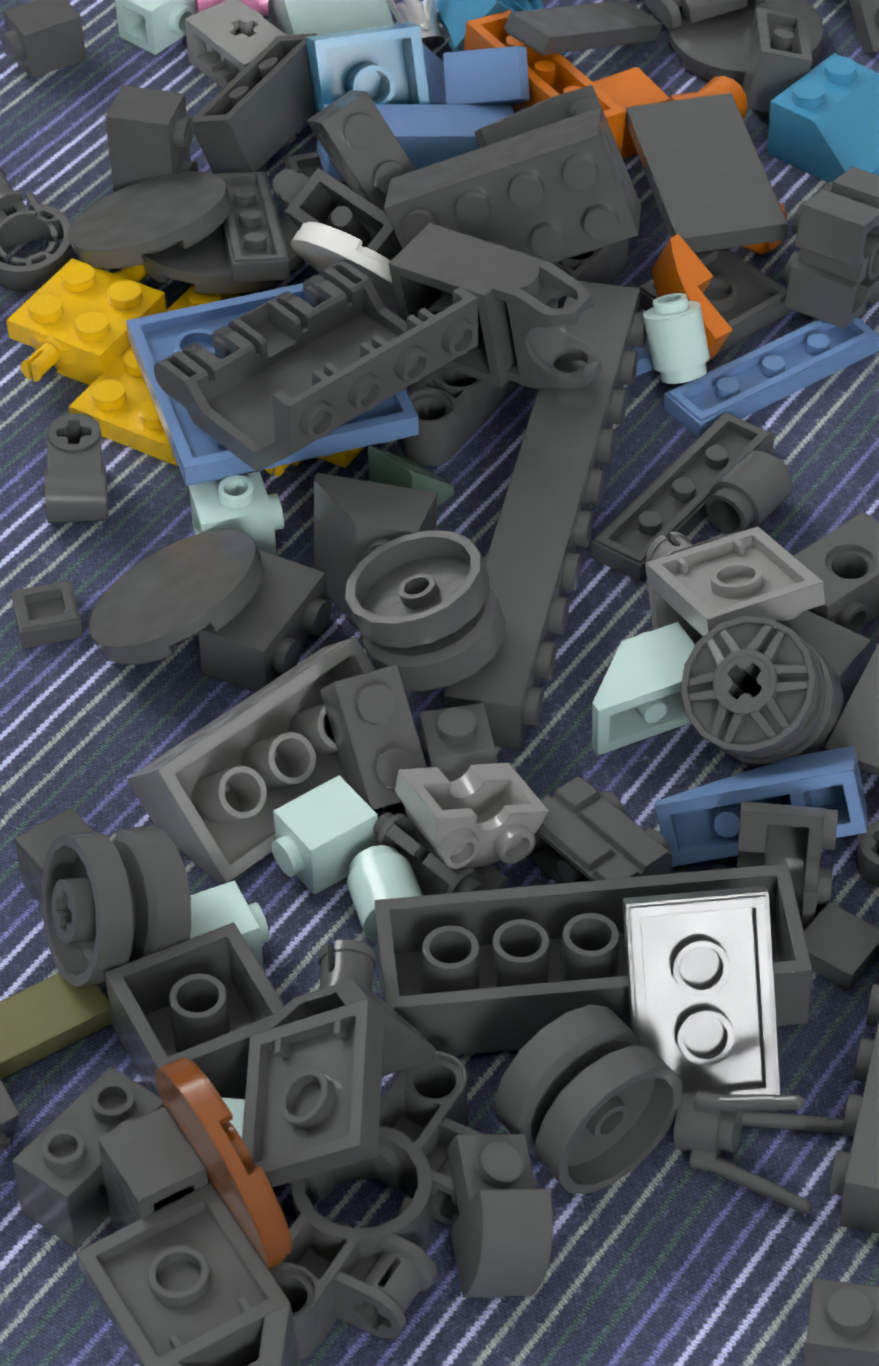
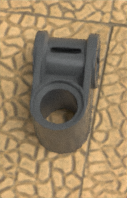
M73 413L63 415L49 425L47 431V469H45L44 474L48 523L108 520L106 468L102 462L101 429L96 420L85 414Z

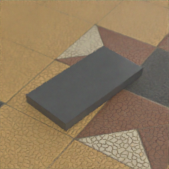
M732 93L626 107V125L670 238L679 234L694 253L787 239V220Z

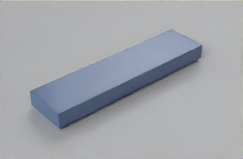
M857 317L845 329L819 319L706 373L699 379L689 381L664 393V409L693 435L699 438L725 412L742 419L878 352L879 334Z

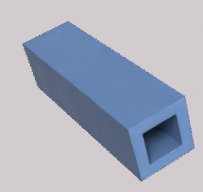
M323 104V109L330 104ZM375 104L416 170L479 149L480 146L474 132L514 114L511 104ZM318 140L317 151L324 172L338 181H344Z

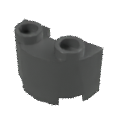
M742 801L737 868L788 863L804 932L815 919L816 906L825 907L831 899L833 867L820 866L821 849L835 850L838 810Z

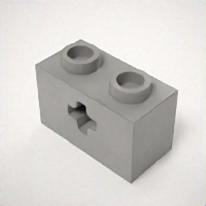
M226 0L185 18L189 62L221 88H224L277 36L288 35L241 0Z

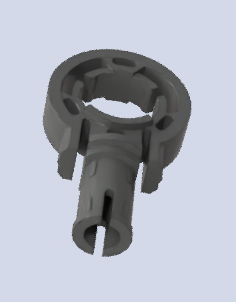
M0 167V285L18 291L37 290L72 258L76 259V253L73 251L68 239V230L71 224L60 210L46 204H41L37 196L32 192L25 194L29 207L28 210L20 192L12 189L5 172ZM43 238L51 240L45 251H40L23 259L13 257L10 260V265L8 254L17 245L27 241H42Z

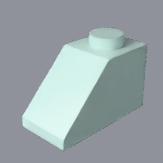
M679 622L643 632L635 637L621 641L593 701L592 748L597 756L691 723L686 716L680 690L684 664L694 649L695 644Z

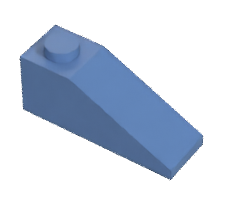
M855 745L788 757L655 801L660 832L669 844L672 852L671 867L738 856L742 801L838 810L836 838L867 833V803Z

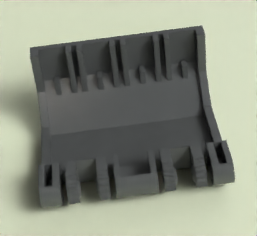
M341 260L321 271L317 276L314 275L305 280L302 289L309 304L300 297H295L294 293L285 291L276 296L275 299L269 300L231 321L227 326H222L213 331L211 334L212 346H214L218 357L206 348L203 349L197 342L195 344L192 343L183 348L181 352L178 351L154 365V375L162 390L187 409L194 424L258 472L294 454L314 441L325 437L341 425L365 411L371 410L392 395L420 381L426 375L478 346V297L461 286L453 291L452 306L436 315L422 308L418 311V318L412 314L407 317L406 322L385 307L371 279L347 261Z

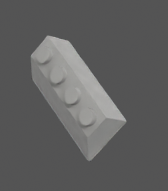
M357 637L323 647L127 778L155 827L165 830L177 845L178 850L221 885L228 883L272 852L271 844L276 840L273 810L338 775L346 781L320 690L333 682L372 672L376 669Z

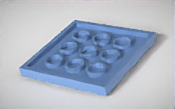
M303 283L126 320L129 342L186 486L216 481L255 470L194 424L187 409L165 393L159 386L154 375V365L178 351L181 352L183 348L196 342L203 349L206 348L218 357L214 346H212L211 334L213 331L222 326H227L231 321L265 302L275 299L276 296L285 291L294 293L295 297L298 296L309 304L303 294ZM404 388L377 404L371 410L365 411L331 431L325 437L314 441L294 454L264 469L419 435V416Z

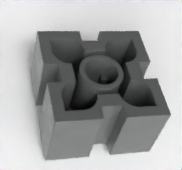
M852 167L833 182L827 183L824 189L799 205L793 219L792 231L797 234L795 246L800 247V251L794 252L791 255L783 274V282L788 285L784 307L844 329L856 317H860L865 312L866 302L875 304L879 301V176Z

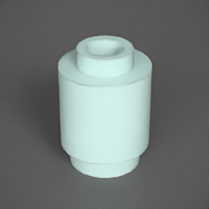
M683 293L668 294L654 299L652 302L653 308L643 314L653 369L659 371L661 381L668 384L685 383L703 377L707 373L705 362L710 359L700 303L688 301L687 295Z
M386 845L369 847L358 853L350 863L347 887L365 936L368 940L377 944L374 900L423 896L411 863L393 847Z

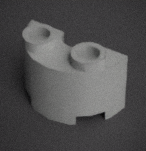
M509 762L470 765L462 777L450 782L438 767L398 770L395 787L396 795L404 804L407 816L448 867L452 869H474L496 863L500 860L506 864H514L524 859L535 846L534 834L539 829L549 810Z

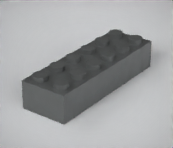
M788 863L374 900L382 1000L395 1009L435 1047V1051L448 1053L453 1056L521 1050L543 1027L566 1012L587 1005L608 1007L631 1029L622 898L765 886L769 891L776 1026L807 1023L812 966Z

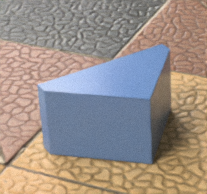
M511 46L443 53L446 104H511L513 106L530 100L526 47Z

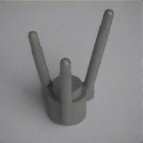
M697 1091L696 1094L685 1092L682 1095V1102L675 1117L674 1146L678 1150L691 1152L690 1168L714 1172L779 1204H784L800 1213L806 1214L812 1208L809 1200L719 1156L723 1150L736 1151L740 1141L742 1126L842 1134L844 1119L764 1112L801 1109L805 1104V1100L800 1095H721Z

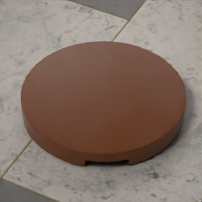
M181 1057L158 1068L155 1071V1079L163 1105L205 1166L208 1184L211 1183L268 1270L270 1271L279 1266L282 1260L285 1259V1256L292 1252L293 1243L290 1231L262 1167L255 1166L244 1141L230 1123L233 1120V1115L207 1076L192 1060Z

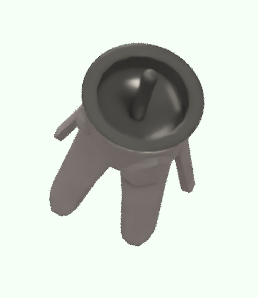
M386 0L399 24L411 22L420 25L422 43L428 49L433 51L444 44L443 30L439 27L437 20V0H423V8L420 0H405V4H395L393 0Z

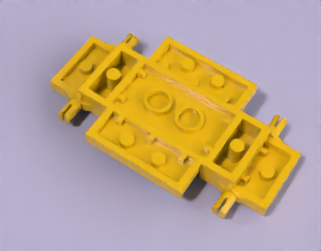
M72 258L6 320L9 338L29 345L36 350L21 363L22 373L29 380L33 377V381L37 382L52 366H55L58 374L89 385L68 406L69 414L76 413L90 416L99 423L102 437L178 466L129 342L126 320L235 298L241 295L196 293L195 284H193L166 310L165 292L139 283L148 276L143 264L122 268L120 271L111 273ZM364 447L316 458L346 468ZM301 461L265 470L271 475L274 472L275 476L278 477L284 473L290 464L297 466Z

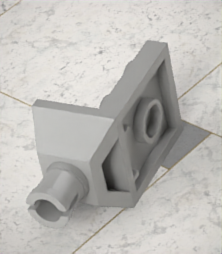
M759 527L715 537L696 544H692L685 535L679 532H670V540L676 546L672 545L664 535H661L652 542L647 552L645 566L653 630L679 622L694 644L718 624L735 618L755 616L772 618L775 621H788L798 617L803 611L825 604L824 582Z

